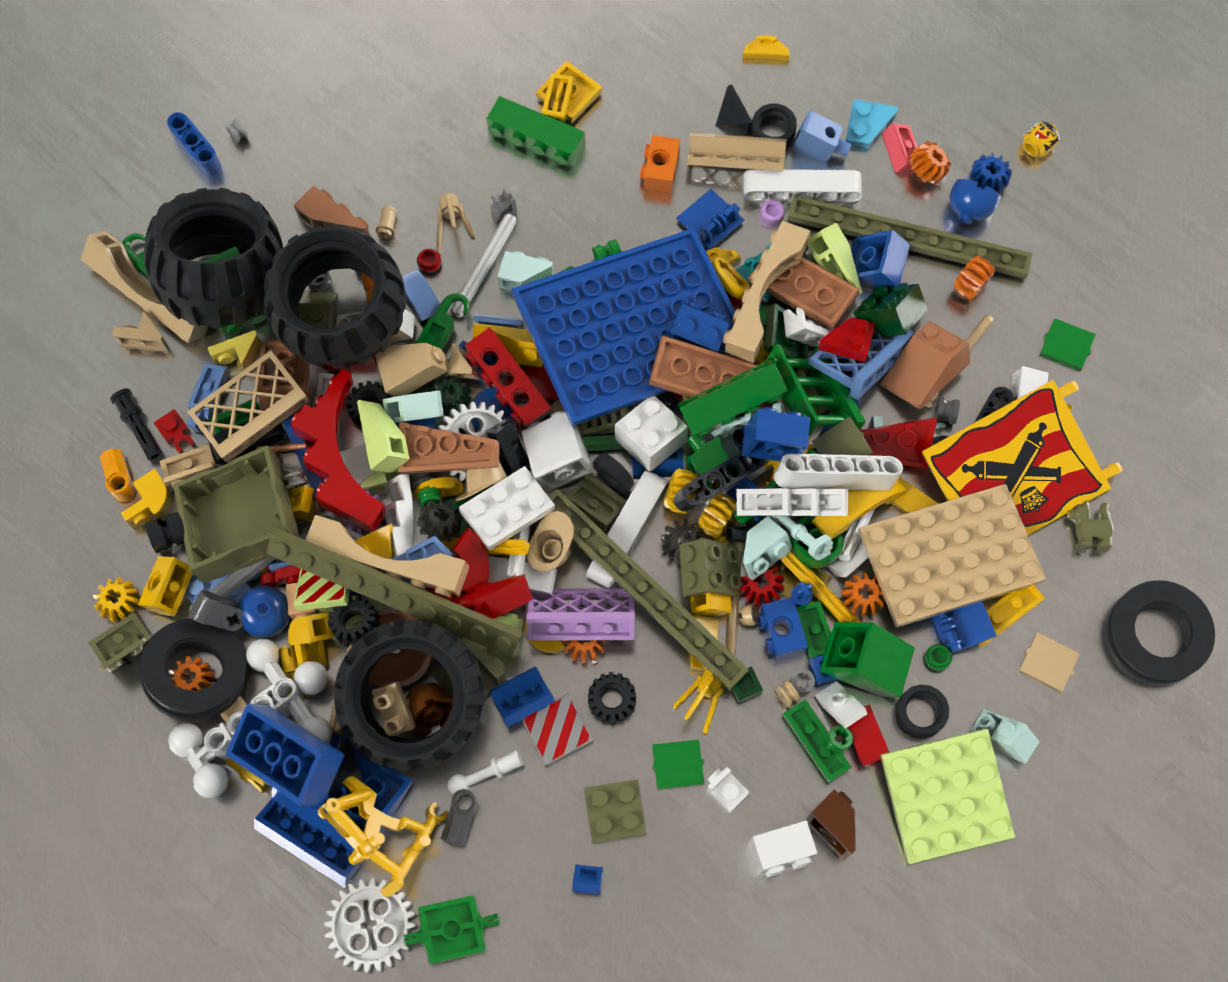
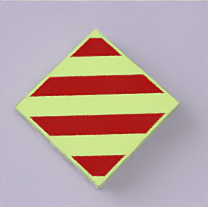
M301 569L293 606L296 611L347 606L350 589Z

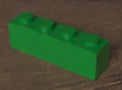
M501 96L498 97L486 118L488 131L494 136L504 137L511 140L517 146H525L532 149L538 155L551 157L562 165L567 164L573 167L585 146L584 131Z
M770 359L678 403V406L692 435L698 434V436H702L713 430L712 427L719 423L725 425L736 419L735 416L744 411L745 414L756 411L760 408L759 404L769 401L771 403L783 397L782 393L788 390L775 362Z

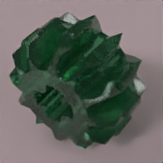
M443 375L442 383L434 381L433 386L435 389H429V392L440 391L443 414L447 417L451 413V409L459 411V405L464 404L466 406V404L472 401L469 396L471 393L470 387L465 386L466 382L464 379L457 381L455 375H452L450 380H447Z

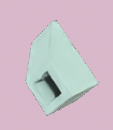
M505 251L497 275L499 288L512 291V288L554 274L553 262L544 257H529L518 251Z
M440 391L383 399L384 410L394 423L444 416Z
M768 516L747 532L743 563L751 580L766 572L770 566L780 558L785 557L793 549L787 532Z
M985 709L970 730L973 732L988 729L994 749L1009 758L1025 764L1040 742L1026 724Z

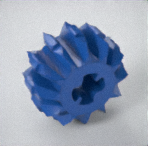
M992 152L988 157L982 154L979 160L974 161L969 175L970 179L978 182L977 186L985 189L988 186L999 194L1003 188L1009 185L1012 170L1009 169V161L1002 162V155L995 158Z

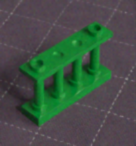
M775 345L765 362L772 359L777 366L788 390L782 394L789 411L798 412L804 417H810L809 437L817 426H836L848 417L852 418L860 431L866 421L853 397L849 396L850 392L847 386L809 365V359L787 358L781 346ZM818 346L815 348L809 359L818 351ZM820 359L824 363H832L831 359ZM792 368L808 369L812 377H797ZM802 387L819 388L822 396H807ZM812 406L829 407L832 415H817Z

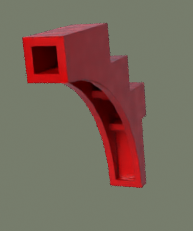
M341 369L338 375L335 374L329 381L328 390L325 394L317 398L314 408L305 404L301 411L298 410L294 414L291 426L296 436L313 444V446L310 445L304 454L306 469L326 480V482L322 481L316 490L319 506L366 532L372 533L385 517L386 510L383 503L369 495L354 480L340 454L338 442L339 417L344 400L354 384L351 373Z

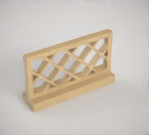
M270 350L187 412L216 449L220 457L228 463L301 409L305 404L309 403L310 400ZM272 359L276 364L275 376L262 375V365ZM280 371L285 377H279ZM246 377L256 378L254 391L240 390L242 380ZM260 379L274 380L272 394L258 392ZM278 381L289 382L294 388L286 395L276 394ZM224 393H235L233 407L219 405L220 398ZM239 394L253 396L251 409L237 408ZM257 396L271 398L270 407L265 411L255 410ZM204 408L214 409L212 422L201 421L196 414ZM219 409L232 411L230 425L216 423ZM236 412L250 413L249 423L245 426H236ZM205 426H211L210 432ZM215 428H228V438L218 444L214 438Z

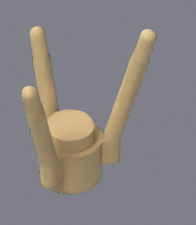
M451 193L442 195L439 198L440 207L437 208L436 251L441 254L443 217L450 219L452 228L456 229L455 218L460 214L470 237L473 238L475 236L464 212L463 204H459L457 195Z

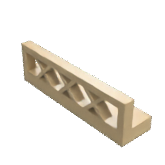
M691 133L687 165L784 171L786 139Z

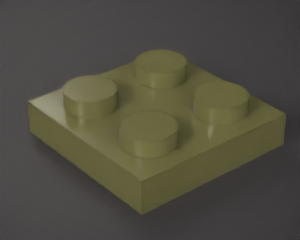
M638 779L584 788L592 844L647 835Z

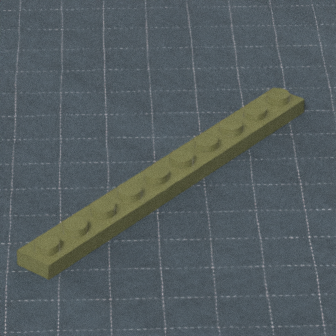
M797 195L793 197L787 219L788 221L821 229L837 223L843 234L853 237L894 230L910 244V251L963 264H968L972 258L980 256L991 262L990 264L995 267V272L1024 279L1028 276L1033 255L1030 252Z
M558 488L549 496L555 505V510L552 512H563L571 518L574 525L572 541L723 685L731 690L744 677L749 669Z
M278 528L271 532L267 555L418 619L439 625L456 635L514 658L523 634L522 631Z

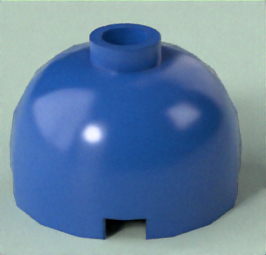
M957 179L951 189L950 206L959 215L958 219L967 224H972V221L988 219L996 210L1001 196L988 186L985 189L977 187L978 182Z
M268 585L256 586L247 591L240 599L238 608L243 611V629L251 636L261 639L273 637L281 633L288 625L290 616L288 614L287 597L279 589Z

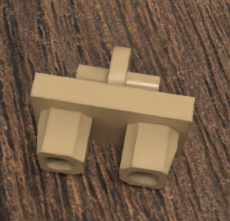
M399 681L372 690L373 702L376 709H379L384 722V730L389 737L416 727L408 707L410 704L409 698L404 697Z

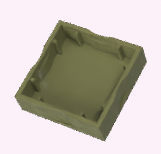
M268 445L235 458L219 468L206 470L173 484L178 512L184 525V542L190 571L204 584L271 557L266 553L271 532L275 528L299 537L289 492L286 489V480L283 479L284 472L281 460Z

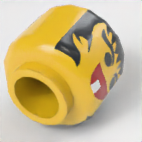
M1037 122L1023 135V148L1032 157H1045L1059 144L1058 129L1052 123Z

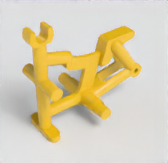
M353 776L348 777L343 783L352 793L337 799H328L318 809V815L322 819H327L355 849L348 858L352 865L371 859L393 875L380 891L383 896L391 897L404 885L403 879L418 854L430 844L429 836L434 827L447 818L448 812L444 811L440 816H436L434 809L437 803L434 802L425 810L427 820L424 824L404 816L400 819L390 817L373 807L376 793L357 778ZM358 806L359 815L367 820L364 832L348 817L344 810ZM381 826L396 832H400L405 828L418 834L413 843L403 850L402 855L404 858L399 865L377 850L385 841L384 835L379 833Z

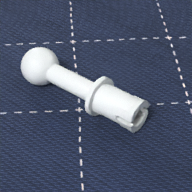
M517 750L497 759L491 758V765L467 776L461 774L452 776L448 781V790L453 795L456 791L469 789V786L496 775L500 779L502 774L523 766V760Z

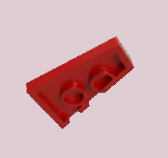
M937 418L862 429L860 432L865 434L864 439L873 451V454L869 456H892L897 458L902 465L928 469V464L922 451L931 447L933 443Z

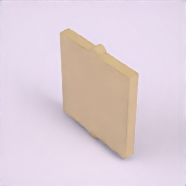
M1037 632L1030 648L1025 650L1026 656L1019 671L1062 693L1069 677L1074 674L1073 668L1080 653Z

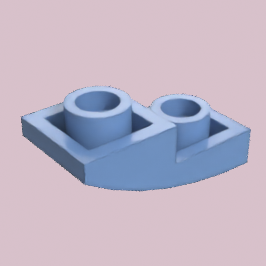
M417 269L402 276L406 302H410L421 323L435 314L440 302L426 279Z

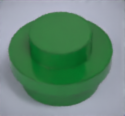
M934 644L927 649L925 661L933 670H945L952 662V653L945 645Z

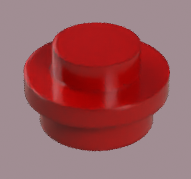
M429 248L422 250L417 256L419 269L426 273L438 270L441 265L440 254Z

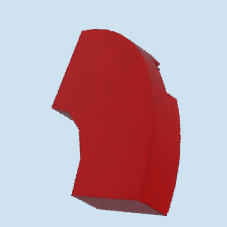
M467 528L452 548L458 558L465 560L469 565V570L461 590L465 594L473 593L475 587L488 584L490 573L489 559L482 541L475 532Z

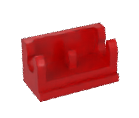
M870 704L864 706L867 715L847 727L852 734L853 743L863 767L882 762L880 754L889 752Z

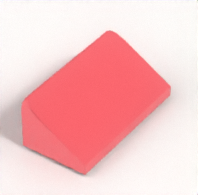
M892 123L882 132V137L894 171L896 173L910 171L913 167L909 163L910 154L917 147L910 125Z

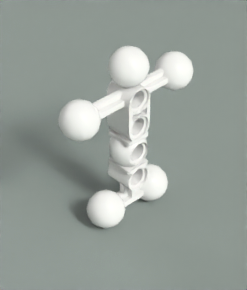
M268 639L253 641L247 647L245 654L248 666L255 671L264 672L272 685L257 695L250 704L270 706L286 717L292 714L301 727L330 744L333 735L330 723L323 718L313 717L304 703V694L315 695L326 687L328 674L325 667L316 661H306L295 670L293 682L287 678L278 664L280 653L277 645ZM289 691H292V693L285 698L286 694ZM244 710L234 712L228 718L226 725L220 723V727L209 730L204 739L201 730L196 725L190 723H181L175 726L169 734L168 743L171 751L175 755L187 757L195 770L193 778L194 789L202 797L215 798L227 789L229 779L226 770L221 765L212 764L210 761L215 757L223 760L229 758L225 754ZM224 740L223 744L218 747V744Z

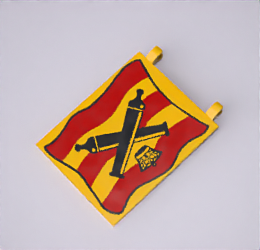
M1051 380L922 451L947 501L1006 484L1027 535L1067 514L1075 505L1090 501L1111 489L1107 479L1122 472V468L1119 463H1113L1101 469L1063 399L1079 389L1075 381L1068 382L1058 388L1054 380Z

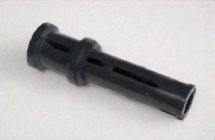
M125 388L115 392L110 397V401L117 406L121 413L120 419L128 423L147 456V460L153 461L161 457L163 452L142 418L143 410L134 402L132 391Z

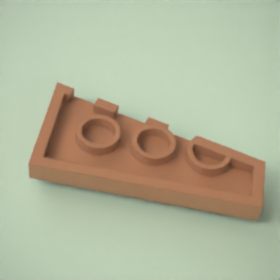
M399 422V429L405 436L409 460L398 468V472L401 474L499 468V441L495 439Z

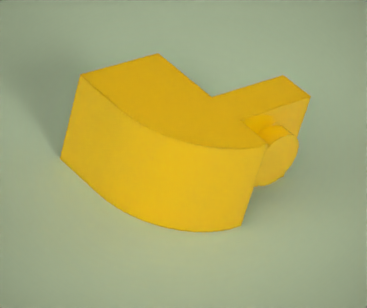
M154 468L133 482L143 499L121 512L125 521L133 529L145 525L152 516L164 520L172 509V493Z
M329 612L297 617L291 622L288 632L289 646H295L298 666L306 661H316L323 666H327L323 640L334 638L328 625V620H330L328 617Z

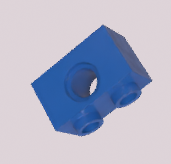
M792 597L763 604L760 614H758V621L761 629H766L768 639H765L768 654H773L775 661L806 653L808 645ZM776 625H784L788 629V633L780 635L775 631L774 627Z

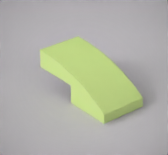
M398 468L392 473L375 471L361 483V487L365 491H370L371 496L389 491L388 481L402 474L398 472Z

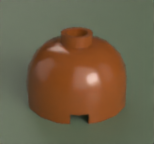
M437 683L417 684L411 688L405 697L409 698L410 704L408 707L416 725L410 731L418 736L432 733L430 728L440 723V728H442L453 708V696L446 687Z

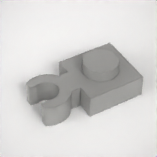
M506 187L502 188L503 192L500 196L497 197L494 193L491 197L494 201L490 206L491 215L497 225L505 214L513 215L517 212L516 200Z

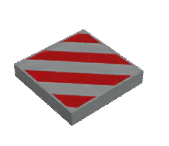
M569 693L556 699L555 702L548 705L545 709L537 711L522 720L545 767L594 742Z

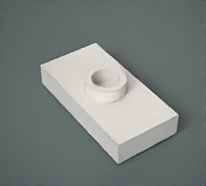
M837 681L815 695L817 702L845 729L867 715L865 707Z

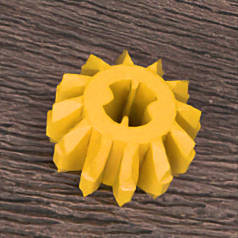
M678 468L672 474L663 500L665 508L671 509V511L676 513H687L675 506L674 495L687 483L696 479L698 475L692 473V471ZM695 491L687 497L689 499L694 498L696 496Z
M721 493L710 500V503L706 505V508L701 513L698 522L699 527L704 533L714 538L723 536L726 528L732 525L736 519L734 517V512L737 511L735 499Z
M117 577L115 582L107 579V586L105 587L98 585L101 593L93 595V598L98 601L94 608L100 611V616L103 619L109 617L110 621L117 622L119 617L122 620L125 619L128 612L131 614L136 613L132 607L137 606L139 602L136 598L139 595V590L133 588L134 584L130 580L124 582L122 577Z

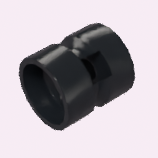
M179 512L167 515L166 520L158 518L145 523L149 541L156 554L172 549L173 544L178 547L185 545L184 525Z

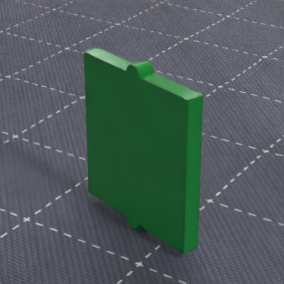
M1054 318L1049 332L1044 336L1046 340L1040 355L1082 370L1087 356L1092 352L1090 348L1096 334Z
M699 739L652 744L654 757L652 769L655 770L657 790L705 784L702 766L705 761L701 758Z

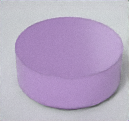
M768 200L761 206L760 217L768 225L779 224L784 218L785 208L777 200Z

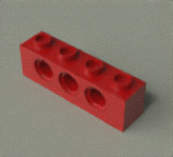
M490 327L465 344L467 360L473 367L478 365L482 371L480 374L481 378L488 387L493 385L498 392L495 394L496 398L503 407L508 405L513 412L510 416L518 427L523 425L525 429H528L532 423L540 421L551 413L549 404ZM488 355H494L498 358V362L495 365H487L484 359ZM503 375H509L513 378V382L505 386L499 382V379ZM518 395H525L529 401L526 405L519 406L514 402V399Z

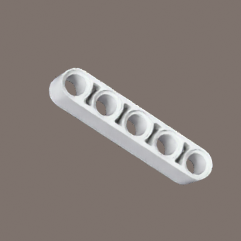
M754 169L746 171L743 175L744 199L752 202H766L768 200L792 202L794 195L822 202H856L862 198L861 173L855 170L774 171Z
M786 454L783 456L774 474V480L778 486L788 489L886 491L893 488L903 471V465L897 458L892 456Z
M645 470L607 535L628 556L664 496L669 484L668 480L648 470ZM592 561L586 577L610 589L615 581Z

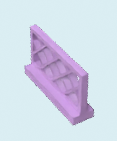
M553 589L552 594L532 593L533 599L528 603L526 617L527 640H635L634 599L624 589ZM535 598H546L548 600L541 603ZM573 598L574 600L568 603L563 599ZM599 598L600 600L594 603L589 599ZM617 598H628L623 602L616 600ZM555 604L560 606V608H558L555 611L549 608ZM583 604L587 608L579 610L576 607ZM609 604L613 606V608H611L610 610H606L605 608H603V606Z

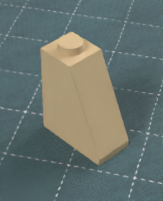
M428 343L390 345L383 353L379 352L375 355L385 393L396 397L407 395L447 372L445 354L440 348Z

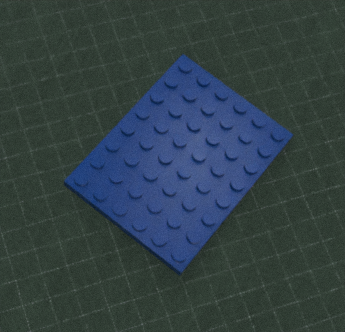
M695 228L512 288L511 291L571 426L644 401L650 397L669 392L668 390L648 385L662 335L714 351L671 333L682 302L688 304L690 300L702 305V311L709 314L714 310L726 315L725 320L730 323L728 326L730 330H732L734 325L732 320L735 310ZM723 340L717 353L726 355V344L723 343Z

